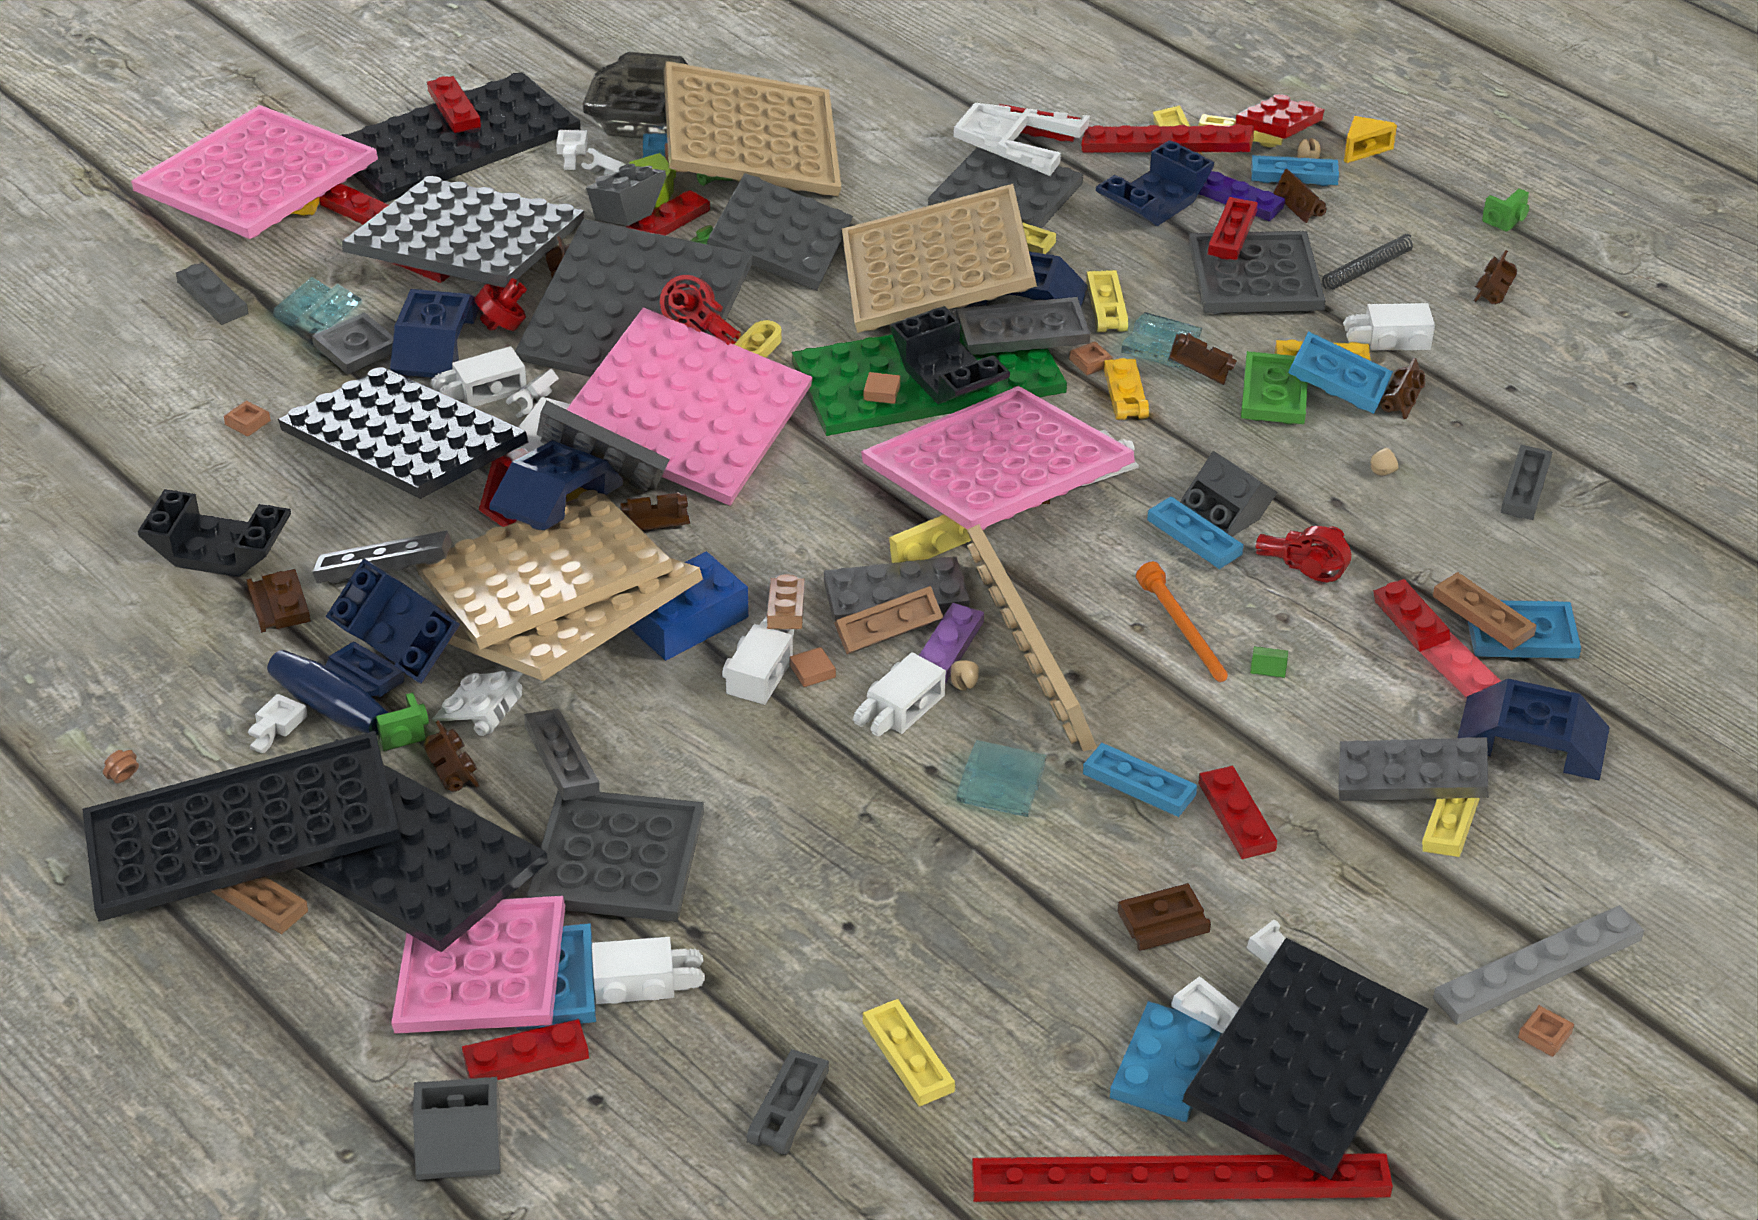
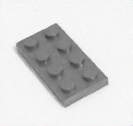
M1077 297L956 308V318L960 321V332L965 348L972 355L1090 344L1091 333Z
M957 556L824 570V584L834 622L929 586L933 590L942 614L947 612L952 603L966 607L970 606L969 596Z
M1487 737L1340 741L1339 801L1489 798Z

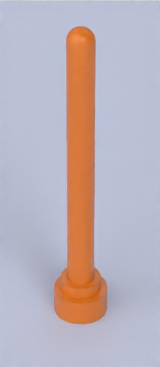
M1154 561L1142 565L1136 572V579L1141 587L1146 591L1155 593L1215 680L1224 682L1228 677L1227 671L1166 587V574L1161 566Z

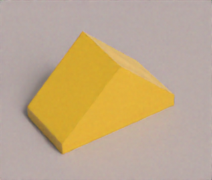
M1354 116L1347 135L1344 161L1349 163L1394 149L1397 125L1394 122Z

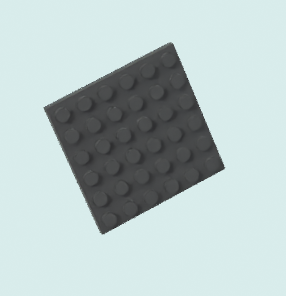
M428 176L342 241L343 252L505 287L511 278L518 279L558 244L557 236H560L563 240L578 227L584 219V210L573 208L570 204L557 205L547 203L545 199L541 198L528 199L520 197L517 193L495 192L489 187L476 188L468 186L465 182H448L441 180L437 176Z
M583 219L515 353L522 362L591 377L643 307L663 315L660 308L661 292L667 282L679 275H692L707 282L714 293L715 301L723 309L720 312L716 311L708 303L707 305L719 313L721 318L726 321L753 263L752 254ZM685 281V282L680 283V284L686 283V284H689V286H690V284H691V285H695V286H697L698 288H700V285H699L698 283H696L695 281ZM677 310L680 315H682V316H687V315H684V314L680 313L679 310ZM702 328L704 331H706L705 333L714 336L708 330Z

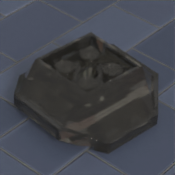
M626 52L618 57L617 62L606 65L594 74L583 101V113L590 115L608 136L643 139V134H667L664 85L666 61L688 65V63L682 56Z

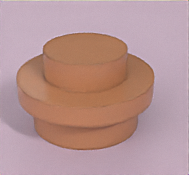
M122 750L115 751L105 760L104 764L106 766L103 770V775L107 779H113L115 783H122L129 779L139 768L136 754L132 750L124 752Z

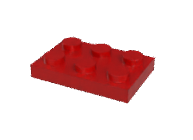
M1275 94L1272 98L1261 101V103L1248 107L1247 110L1237 114L1235 125L1254 126V131L1286 139L1323 120L1324 109L1315 107V104L1310 101L1296 102L1290 100V97L1287 95Z

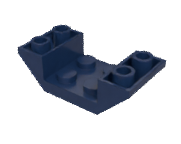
M1168 140L1151 151L1150 171L1131 183L1122 177L1113 175L1097 185L1096 192L1112 204L1155 226H1159L1194 203L1214 168V162L1199 153L1181 146L1177 142Z
M1029 252L1037 286L1029 288L1024 292L1005 294L1027 297L1032 300L1077 297L1082 309L1088 292V285L1060 256ZM991 300L978 301L966 307L987 306Z
M410 289L394 327L390 371L408 377L432 378L438 375V373L441 374L442 372L452 370V363L459 361L457 339L463 324H474L480 310L475 302V297L464 293Z
M551 440L512 461L490 502V510L503 514L505 518L516 519L529 524L533 529L546 530L565 519L567 494L581 487L586 490H596L599 494L608 495L623 485V479L606 460Z
M364 558L325 616L349 634L363 640L395 663L394 666L420 684H422L460 626V623L447 612Z
M1508 678L1467 696L1457 738L1487 737L1489 757H1491L1495 736L1565 751L1567 755L1563 773L1600 781L1610 727L1579 693Z

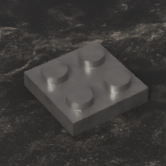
M365 312L312 336L313 345L347 375L392 354L393 335Z

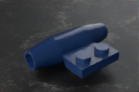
M354 641L328 656L325 666L317 661L285 650H279L273 654L267 666L268 673L299 701L337 724L362 733L375 731L376 736L379 735L376 716L388 712L371 696L381 697L404 682L403 671Z

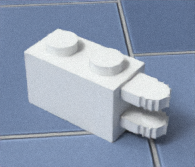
M1428 303L1367 304L1366 314L1349 315L1343 322L1345 331H1348L1346 333L1348 342L1369 344L1370 351L1431 350L1435 323Z
M511 346L453 362L452 370L442 372L441 374L438 373V375L432 377L431 382L435 391L458 401L463 400L465 404L471 407L510 397L527 385L525 366Z
M767 617L763 619L760 625L754 624L748 634L740 638L734 656L728 658L724 664L722 676L726 679V694L765 705L790 666L789 657L793 656L794 629H780V631L767 629Z
M911 652L901 662L895 663L890 672L883 678L875 681L870 686L867 692V700L854 712L852 720L856 725L863 727L870 720L874 719L870 730L878 737L883 735L884 732L886 733L890 728L903 734L945 696L946 670Z
M670 937L592 943L596 1004H617L620 1002L674 998L675 990L698 988L705 981L704 973L700 968L703 962V955H701L699 950L691 948L689 950H671Z

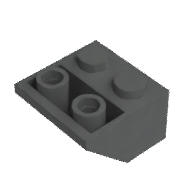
M631 163L619 167V172L613 175L607 174L596 178V183L586 187L595 219L629 226L651 215L666 179L665 170L652 169V166L638 167Z
M1212 451L1180 500V503L1230 536H1234L1260 520L1278 492L1230 460Z
M497 1077L414 1082L413 1128L416 1179L500 1174L501 1105Z

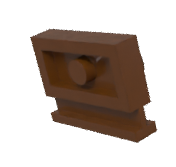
M295 569L264 575L262 580L252 582L251 578L246 579L261 633L266 632V628L276 626V629L311 622L309 609Z
M1189 883L1118 901L1117 912L1132 939L1135 938L1139 951L1210 932L1211 921L1209 918L1206 919L1204 909Z

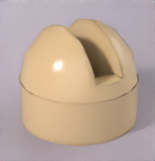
M1306 138L1299 143L1297 157L1319 159L1321 150L1319 142L1314 138H1310L1309 141Z
M1389 448L1379 450L1371 458V469L1377 475L1385 476L1398 470L1397 459Z
M960 660L953 663L950 677L954 687L961 691H965L967 687L969 689L975 687L979 678L978 665L968 660Z

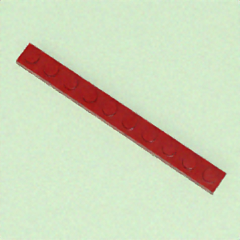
M1387 1153L1346 1154L1331 1180L1282 1154L972 1158L973 1202L1391 1197L1393 1189Z

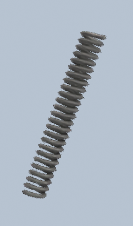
M1404 234L1325 274L1322 277L1324 289L1326 290L1327 288L1324 279L1328 288L1335 290L1339 286L1411 251L1413 243L1409 237L1412 235Z

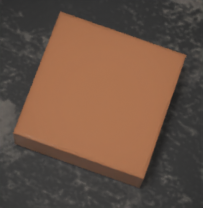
M1094 341L1071 350L1069 360L1084 374L1090 375L1103 370L1104 361L1113 360V357Z
M869 372L864 388V400L895 404L900 387V376Z
M247 400L224 416L226 426L246 436H250L271 421L268 411Z
M822 647L789 657V665L803 687L836 677V668Z
M1539 1005L1521 1027L1518 1038L1554 1057L1572 1034L1574 1023Z

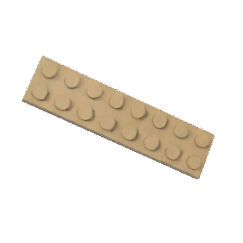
M980 524L967 529L972 543L967 545L968 550L975 563L981 562V565L976 567L984 585L992 584V587L988 588L990 596L996 607L1004 606L1000 613L1008 629L1016 628L1012 635L1020 651L1023 650L1025 652L1028 650L1029 653L1025 654L1024 657L1032 673H1036V675L1041 674V676L1037 677V681L1045 697L1048 696L1049 699L1054 697L1053 700L1049 701L1058 720L1061 719L1062 722L1067 721L1062 726L1070 743L1073 744L1078 741L1083 751L1097 748L1078 700Z

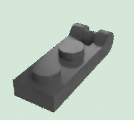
M791 1049L749 1127L747 1143L759 1147L763 1143L772 1146L774 1152L783 1155L788 1154L794 1136L829 1072L828 1060ZM771 1122L781 1125L778 1131L768 1127Z

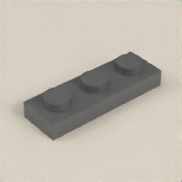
M203 262L190 265L188 268L176 272L177 282L221 325L248 314L247 304Z
M1520 445L1502 503L1501 513L1517 518L1534 520L1551 462L1552 451Z

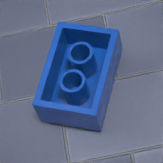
M707 551L684 562L700 567L703 580L629 626L637 636L665 661L749 617L748 586Z

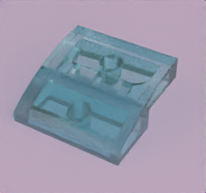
M311 277L274 308L273 316L292 327L317 334L341 322L362 303V299L339 284L330 289Z
M1145 312L1135 320L1133 333L1123 340L1121 352L1180 368L1181 364L1169 359L1176 334L1183 333L1186 335L1190 333L1191 336L1199 339L1202 328Z
M976 740L956 796L957 802L1029 817L1035 791L1039 789L1047 755Z

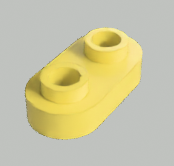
M768 320L756 322L737 340L735 345L766 358L781 343V326L776 322Z

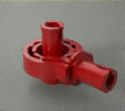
M679 275L667 282L660 295V308L663 316L691 327L698 332L702 331L705 333L706 331L702 329L704 328L727 345L736 343L733 339L736 338L738 340L741 332L732 327L721 318L719 313L707 305L708 303L716 311L721 312L723 309L715 301L714 293L707 282L692 275ZM685 281H695L696 283H698V284L700 285V288H698V287L695 286V285H691V284H690V286H689V284H686V283L680 284V283L685 282ZM677 310H679L680 313H682V314H684V315H687V316H682V315H680Z
M511 278L505 287L486 284L476 295L475 302L483 312L480 320L487 326L488 330H496L498 326H501L507 330L516 331L526 319L524 310L517 303L527 291L521 282L516 285L517 280Z
M1311 526L1303 532L1290 530L1286 538L1260 534L1255 549H1258L1256 551L1257 555L1282 558L1285 564L1289 565V568L1299 569L1307 577L1320 582H1333L1339 579L1350 565L1352 558L1350 547L1345 538H1343L1345 536L1343 531L1335 526Z

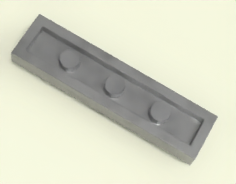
M446 530L319 555L313 569V575L316 583L327 581L330 583L341 582L348 577H352L363 558L383 571L389 569L400 571L420 563L435 564L446 559L451 539Z
M560 709L524 714L525 728L562 799L581 800L587 796L599 795V780Z

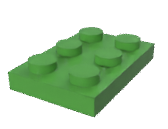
M1247 351L1241 418L1254 421L1283 422L1285 424L1305 423L1308 383L1302 382L1296 376L1288 373L1296 356Z

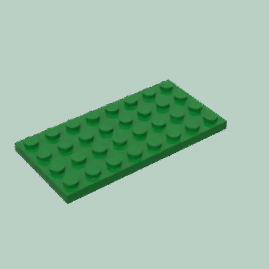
M960 332V343L965 347L964 342H963V338H962V335H961V332ZM892 334L874 338L868 337L845 343L839 342L834 345L806 348L792 352V363L795 370L813 377L811 387L806 394L826 436L951 414L1017 386L1022 387L1039 398L1067 392V382L1048 348L973 355L977 360L994 355L1010 372V377L992 386L941 404H937L906 372ZM869 372L900 376V387L895 404L864 400V388Z

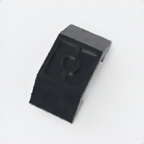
M945 306L934 308L931 311L890 324V329L906 372L937 404L984 389L1010 377V372L994 355L977 360L960 343V321Z
M164 489L139 528L138 536L175 567L240 577L268 555L289 519L291 510L289 508L258 504L248 522L207 516L199 513L196 494Z

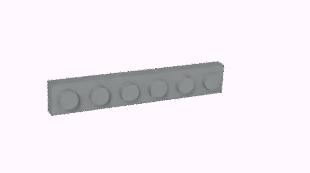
M1619 905L1436 987L1433 999L1457 1025L1642 941L1644 929Z

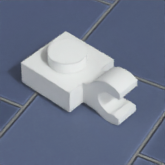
M559 130L556 148L557 154H563V157H565L564 170H576L577 156L586 153L588 142L587 130Z
M589 148L587 152L594 155V161L591 164L583 162L581 166L590 172H598L601 169H605L604 175H613L619 172V167L626 164L605 156L593 148Z
M551 368L534 378L520 391L508 397L506 403L509 405L514 401L519 402L521 411L516 414V417L522 418L533 409V398L538 402L541 397L549 395L552 392L549 386L559 378Z
M276 694L255 714L256 723L249 729L248 734L257 739L250 745V749L265 753L272 745L277 733L286 737L307 717L306 705Z

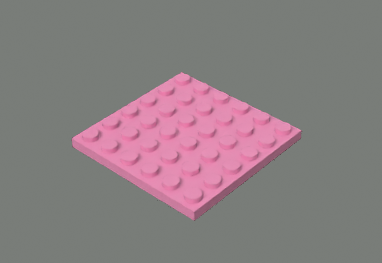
M259 105L131 180L135 192L251 239L260 235L262 231L273 224L281 222L283 218L294 211L302 209L305 204L313 199L323 196L326 191L345 182L347 178L358 171L366 169L368 165L378 160V156L374 148Z
M643 307L566 410L670 459L662 475L663 478L731 506L811 387L813 377L730 343L727 345L717 337L702 331L698 332L691 327H687L680 322L673 321Z
M1020 386L861 451L862 461L867 466L964 528L969 529L980 524L982 530L1001 520L1010 519L1015 514L1028 508L1037 507L1042 502L1051 498L1065 495L1070 490L1083 484H1090L1099 477L1117 472L1122 467L1135 462L1134 450Z

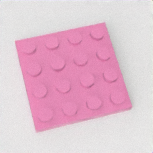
M563 896L503 899L493 910L443 952H439L406 932L391 1022L394 1033L552 1025L565 914Z

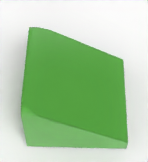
M1254 646L1250 673L1285 678L1288 651Z

